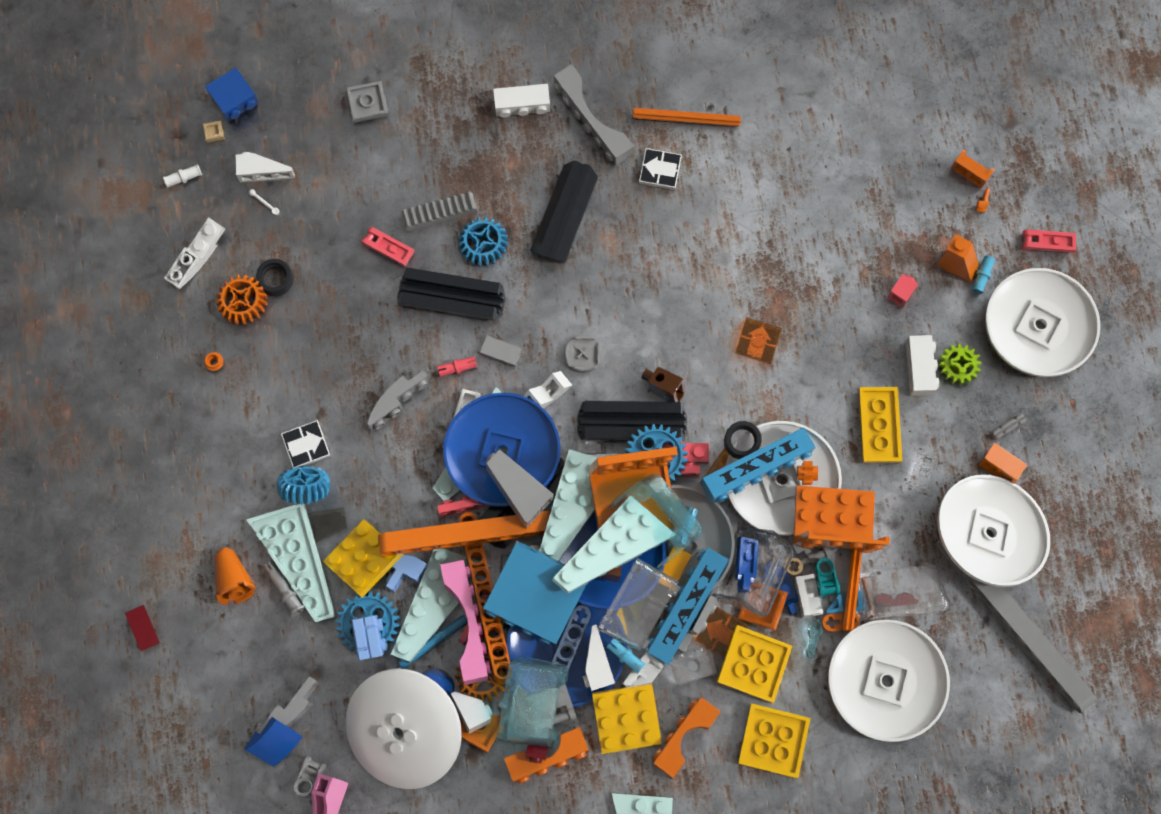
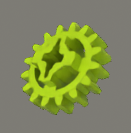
M958 343L956 348L954 345H951L949 350H944V355H941L939 358L943 361L940 362L939 367L943 368L940 373H946L947 375L945 380L951 378L952 384L958 381L959 385H962L964 381L969 384L971 379L975 380L976 374H979L981 371L978 367L982 362L977 361L980 355L973 354L974 348L968 350V345L962 348L961 343ZM955 354L954 358L948 360L951 355ZM972 369L969 374L965 375L966 370Z

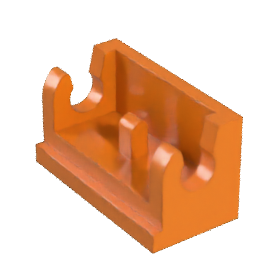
M963 150L951 169L982 189L995 169L991 168L988 170L966 155L967 151Z
M994 443L978 466L991 475L1004 478L1014 484L1021 476L1027 464Z

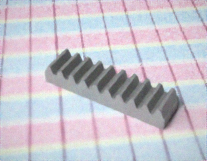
M467 192V194H460L458 197L454 195L451 199L447 197L445 200L440 199L438 202L432 201L431 204L425 203L424 206L418 205L416 208L410 207L409 210L403 209L401 214L407 232L477 213L478 211L473 193Z

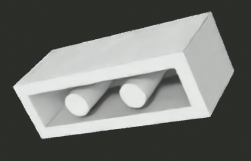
M548 84L493 89L496 117L506 118L510 115L525 116L530 113L544 114L550 112Z
M932 335L909 336L906 340L910 396L934 395L937 389H939V378H936L935 373L938 363L937 360H934L936 343L932 340Z

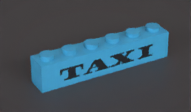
M803 427L703 477L700 485L710 503L715 501L720 503L728 498L727 495L733 492L736 495L745 490V486L749 484L754 486L762 481L761 478L767 475L772 477L783 467L785 469L792 467L796 464V460L800 458L802 461L812 456V452L816 447Z
M709 547L706 551L704 549L701 550L697 557V560L700 562L696 568L692 566L687 575L690 578L686 585H681L677 592V595H679L677 602L672 601L667 610L670 613L666 620H661L657 627L659 630L656 638L652 636L647 644V647L650 648L648 653L668 665L729 561L728 558Z

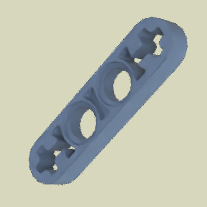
M580 605L574 609L549 668V674L555 680H562L566 677L591 619V611L586 606ZM582 609H585L587 618H582L580 622L584 624V627L581 628L577 624H572L573 620L577 622L579 619L577 611L581 612ZM571 628L579 629L580 636L577 639L569 637L568 632ZM564 646H569L572 649V655L569 658L562 657L560 653ZM557 657L563 661H568L567 666L565 664L562 665L563 675L559 674L558 677L555 676L553 668H558L560 662H556Z

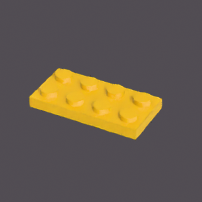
M859 387L862 463H901L902 445L898 387Z

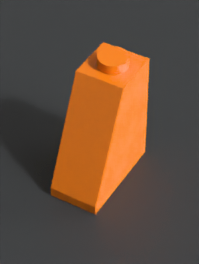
M955 234L937 266L971 283L976 271L979 269L973 243Z

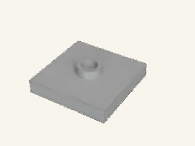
M381 81L346 88L353 123L389 116Z

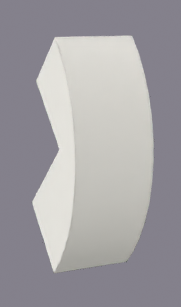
M561 371L552 373L541 386L529 389L523 396L533 400L544 409L563 395L572 384Z

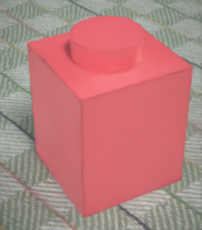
M902 274L887 298L904 307L917 288L918 283L913 277Z

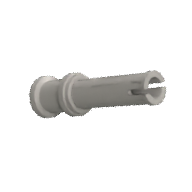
M273 560L269 561L270 567L264 564L263 569L281 595L280 601L289 610L290 618L298 616L306 609L305 606L299 602L296 597L297 593L290 589Z

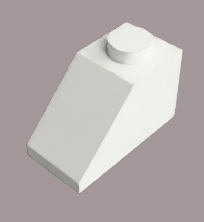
M451 693V700L469 734L491 723L490 716L493 714L488 704L484 705L482 700L461 693Z

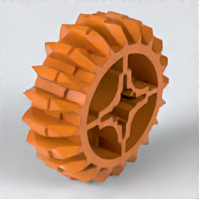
M237 274L236 280L230 277L231 282L227 283L224 281L225 287H219L221 293L216 294L218 298L216 305L219 306L218 311L222 313L223 318H227L229 322L234 321L237 325L242 320V323L246 325L247 320L253 323V317L260 318L258 313H264L263 306H267L265 299L268 297L263 287L258 285L259 281L256 282L254 277L249 279L248 275H244L243 279H241V276ZM256 293L255 302L253 305H251L250 301L253 298V295ZM232 294L233 299L230 301L231 304L228 305L229 296Z
M487 652V654H484V660L489 661V656ZM495 652L493 655L498 657V653ZM457 666L456 670L461 672V667ZM504 669L498 671L501 677L507 676L508 672H503ZM462 672L455 675V679H461V681L456 683V686H464L460 689V693L463 694L468 691L467 696L471 697V695H474L473 698L476 699L480 697L483 703L486 696L490 702L493 701L491 697L493 693L498 698V689L502 692L505 691V688L493 680L489 674H487L489 680L473 683L471 687L464 685ZM484 683L493 686L487 691H476Z

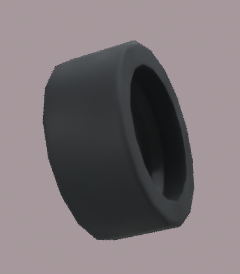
M280 259L266 260L258 267L256 272V280L259 281L258 285L263 287L265 294L269 296L284 295L293 285L292 271L287 263ZM271 269H282L286 275L285 281L277 287L267 286L264 282V275Z
M738 421L732 424L727 429L724 437V447L727 453L736 459H741L759 450L762 442L758 427L747 421ZM743 429L749 431L754 437L752 448L747 451L735 449L731 442L734 432Z

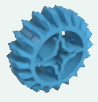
M478 217L477 222L471 219V225H464L465 230L461 229V236H458V241L460 242L458 248L461 249V255H465L466 261L471 259V264H475L478 261V266L485 262V265L489 266V261L495 264V258L501 260V254H505V247H508V242L506 241L508 236L505 234V228H501L500 223L495 224L494 219L488 222L487 217L484 218V221H481ZM491 232L498 238V243H495L490 238ZM469 240H471L472 243L476 245V246H475V248H476L475 251H473V250L469 247V245H468V241H469Z
M305 465L304 467L290 468V470H285L277 478V492L281 500H286L287 503L293 502V505L297 503L301 505L312 502L317 503L318 500H323L324 497H327L330 492L329 475L326 474V471L321 470V468H314V466L306 467Z

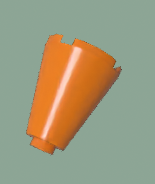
M229 548L220 549L215 555L217 602L222 605H229L228 602L235 601V604L248 600L254 595V590L256 591L255 584L234 550Z

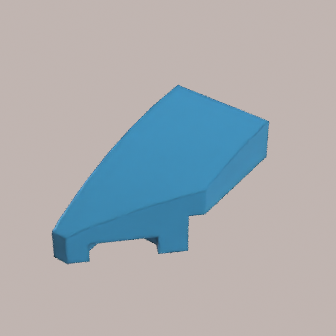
M858 591L856 612L863 611L861 591ZM846 592L840 593L836 597L835 601L827 609V614L844 612Z

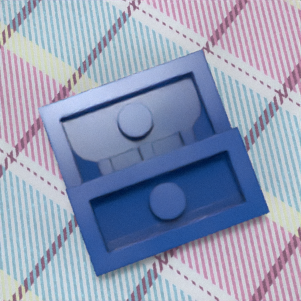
M271 717L261 733L255 732L244 749L274 767L295 748L303 736Z

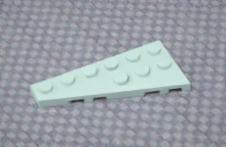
M573 450L568 451L539 552L560 561L574 538L595 511L588 468L598 457Z
M630 495L553 577L552 581L568 594L589 581L674 538L676 534Z
M295 504L246 519L284 577L291 584L290 586L301 599L313 620L320 622L336 617L305 504Z
M444 548L433 550L392 650V657L411 663L431 636L437 632L442 623L459 606L460 603L444 588L440 565L464 560L465 566H467L466 556ZM471 559L474 563H479V562H480V561ZM482 575L477 576L476 580L479 581ZM471 577L468 578L469 585L472 584Z

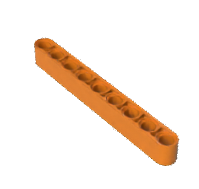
M543 511L527 529L516 515L385 532L378 535L379 551L381 556H391L540 536L545 533L551 511Z
M465 512L459 518V522L477 520L476 516L471 512ZM483 543L465 545L463 547L467 564L470 568L471 582L474 588L493 678L498 684H506L511 679L512 667L500 616L497 615V617L492 619L485 618L486 610L483 607L487 600L480 598L482 594L490 595L493 589ZM474 557H479L481 561L479 563H474L471 559ZM482 575L486 579L484 581H477L476 577ZM495 631L499 636L491 638L488 634ZM500 650L503 652V656L495 657L493 652ZM504 669L508 674L505 677H501L497 672Z

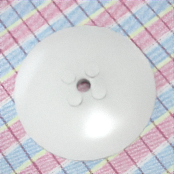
M1031 268L1019 271L999 284L987 304L985 325L993 348L1006 363L1025 374L1037 377H1056L1067 374L1080 367L1091 356L1098 343L1100 317L1094 300L1079 282L1062 272L1047 268ZM1036 321H1041V322H1043L1044 325H1045V328H1044V329H1039V328H1037V327H1036Z
M790 421L767 422L756 426L762 437L759 449L803 427L805 428L816 448L813 450L812 456L803 461H813V466H818V480L813 481L812 485H802V481L797 480V466H802L803 463L800 458L795 461L796 464L788 469L783 467L778 470L779 472L772 477L767 475L761 478L762 481L754 486L749 484L745 486V490L736 495L733 492L728 495V498L739 516L754 528L773 535L789 536L794 533L796 486L841 489V468L832 447L816 431L802 424ZM749 431L746 432L733 447L739 451L751 449L754 444L753 435ZM729 455L725 466L739 459ZM777 476H785L787 483L784 485L779 484L776 480Z
M992 475L970 476L952 486L940 503L937 525L942 545L951 560L968 576L987 585L1011 587L1030 580L1044 566L1050 550L1048 524L1035 500L1018 485L1004 478ZM986 529L992 531L994 538L987 535Z
M876 620L855 628L836 647L829 665L828 685L837 711L854 730L874 740L899 742L921 735L939 719L948 701L950 676L941 650L926 633L905 622ZM883 676H889L892 679L890 687L883 685Z
M408 669L384 670L366 679L356 689L348 704L346 733L350 747L362 767L377 780L401 789L422 788L441 779L456 761L461 746L460 719L450 697L429 677ZM395 728H400L403 731V737L396 734Z

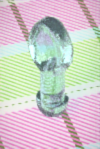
M819 620L812 621L808 628L810 639L806 655L810 659L816 656L817 640L820 639L823 633L822 623Z

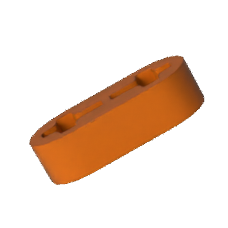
M844 612L827 614L821 621L822 629L828 633L843 632L842 621ZM855 614L854 629L858 627L860 623V619L857 614ZM831 618L833 622L838 621L839 624H835L830 628L825 622Z

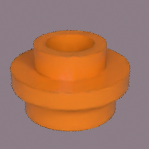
M216 352L209 353L204 359V365L210 371L219 370L224 363L222 356ZM213 360H217L215 365H211Z

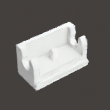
M814 574L797 576L793 580L799 599L798 604L802 619L824 614Z
M646 651L641 658L645 666L640 668L641 671L638 674L632 670L622 686L629 687L652 683L664 666Z

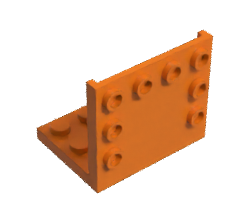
M677 447L596 458L588 468V475L598 529L630 495L669 529L678 527L667 468L668 463L673 461L672 459L678 455Z
M797 485L795 491L793 545H800L801 548L826 547L860 550L861 553L883 550V547L889 545L890 537L873 540L875 492Z

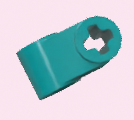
M828 558L820 559L814 565L819 597L823 598L824 595L833 593L840 594V584L836 576L834 563ZM821 563L828 566L827 573L820 570L819 565Z

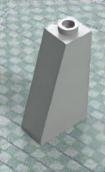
M499 449L487 458L486 470L522 525L527 529L553 501L554 494Z

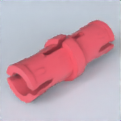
M474 356L462 360L455 359L454 362L438 365L437 367L440 377L453 373L460 374L461 371L477 368Z

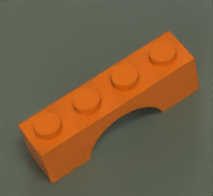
M702 697L698 701L696 699L693 700L688 707L690 710L688 716L685 717L683 715L676 724L679 727L675 734L670 732L664 741L667 743L663 750L659 748L652 757L655 760L653 765L671 779L675 777L685 763L680 750V743L684 734L695 728L708 730L721 712Z
M578 727L561 734L558 750L551 757L542 760L541 764L529 762L530 758L525 757L526 753L524 751L508 756L504 760L513 783L517 781L518 784L529 781V776L537 774L538 777L548 773V768L556 766L557 769L567 765V760L574 758L576 761L586 757V752L589 749L581 729Z

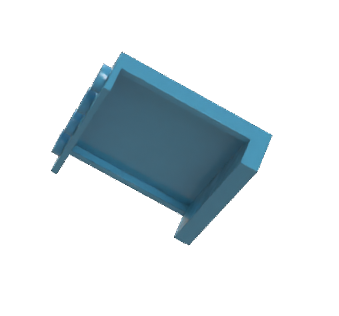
M516 540L487 601L484 603L483 609L492 617H497L498 615L504 618V622L508 625L515 626L516 624L522 627V631L529 635L534 633L540 636V640L547 644H551V642L557 644L586 584L568 594L565 593L552 579L566 564Z

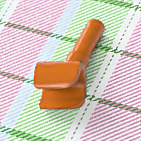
M989 188L985 189L983 201H977L976 211L985 212L989 206Z

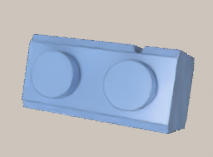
M377 615L352 619L358 660L383 656L384 651L387 650L385 638L381 639L380 631L383 630L382 619H378Z

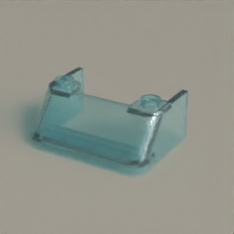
M650 474L615 499L609 506L613 510L630 495L639 502H645L652 498L676 527V530L670 536V543L676 551L657 566L658 569H661L702 534L700 523L658 474Z

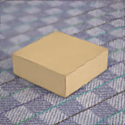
M221 120L203 124L207 143L225 139Z

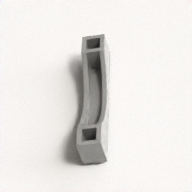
M571 64L556 73L553 83L555 90L558 93L561 92L566 105L573 108L575 117L578 120H582L587 133H591L594 136L596 145L599 148L602 147L605 151L606 158L616 166L633 155L634 146L623 132L605 126L591 114L582 96V77Z

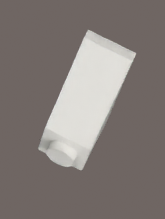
M250 152L236 155V176L239 182L295 178L292 167Z
M597 625L591 626L585 665L586 675L582 676L585 687H590L591 691L615 683Z

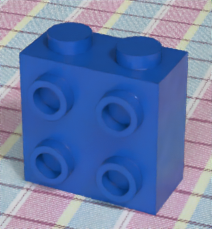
M237 68L205 86L209 96L227 121L238 118L241 113L254 108L259 103L255 93Z

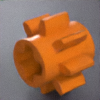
M803 461L802 466H797V480H801L802 485H812L813 481L818 480V466H813V461Z

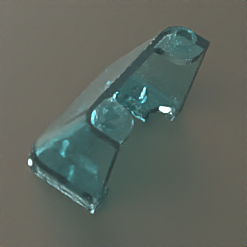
M519 656L510 662L498 729V741L552 747L557 743L559 732L554 727L559 688L563 683L566 684L568 679L567 665L525 656Z

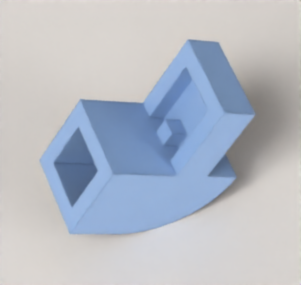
M403 555L391 567L395 572H391L386 579L387 589L395 593L404 577L419 584L426 570L427 563L414 556Z

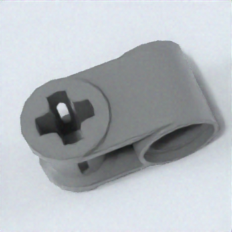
M307 756L294 783L295 793L302 798L312 796L311 792L318 773L324 774L327 764H320L311 760L310 756ZM307 782L309 790L306 793H301L299 790L300 785Z

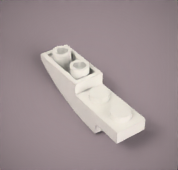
M208 217L189 247H184L164 279L179 289L182 288L212 255L218 246L216 242L225 231V228Z

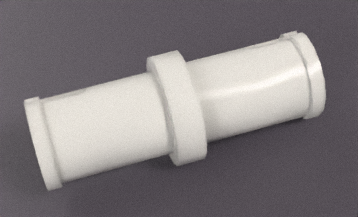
M197 164L184 170L179 169V172L164 176L163 179L167 188L182 182L187 183V180L201 176L202 173Z

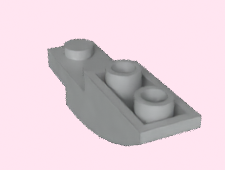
M424 370L408 381L404 376H401L384 392L368 419L367 424L371 431L382 428L388 419L396 418L403 409L400 402L407 401L411 398L412 393L416 390L420 391L428 385L429 378Z
M310 676L308 679L304 678L298 686L299 691L295 696L291 695L286 701V708L284 709L280 705L273 706L266 715L268 717L263 724L260 723L254 730V733H261L271 717L287 727L293 725L313 705L307 698L319 683Z

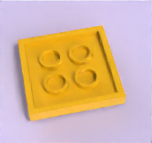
M365 519L323 560L325 565L361 598L404 555L381 556L378 543V535L381 533Z
M735 625L716 682L774 703L792 645Z
M652 683L592 693L602 754L662 744Z
M751 703L738 764L798 779L811 718Z

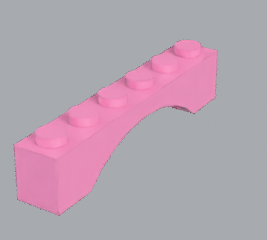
M464 560L441 564L444 588L460 603L465 612L469 627L468 642L460 660L464 685L487 681V674H491L489 661L485 662L484 654H487L485 642L480 641L479 635L483 634L481 622H476L475 616L479 615L477 603L473 604L472 596H475L473 584L469 585L468 578L471 577L469 565L465 566Z
M318 773L311 792L313 814H338L348 783Z

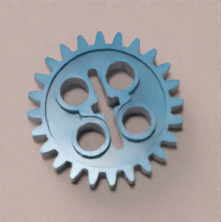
M653 424L651 430L645 426L644 432L638 429V437L632 434L631 438L634 442H627V445L631 448H625V453L662 449V446L666 444L671 447H677L678 455L673 458V461L668 463L669 479L674 483V475L681 477L679 470L684 471L686 467L682 464L688 461V459L683 458L688 455V451H682L686 447V444H680L682 437L676 438L677 431L672 434L669 433L670 427L664 431L663 425L656 429ZM650 441L653 443V447L647 449L643 446V443Z
M370 591L368 596L365 595L363 598H358L354 594L353 601L347 598L348 605H341L344 611L337 612L341 619L335 620L336 623L340 624L335 630L342 632L337 637L339 639L345 638L342 645L349 644V651L355 648L356 655L357 649L355 638L352 636L353 627L350 622L356 618L354 613L359 608L364 609L362 617L374 615L377 610L384 611L381 619L382 623L386 625L383 626L381 639L385 638L387 649H389L388 641L395 642L392 635H399L395 628H400V624L395 623V621L400 620V617L394 616L398 610L397 608L391 609L394 605L392 601L386 604L387 596L380 599L381 594L379 592L373 597V592Z

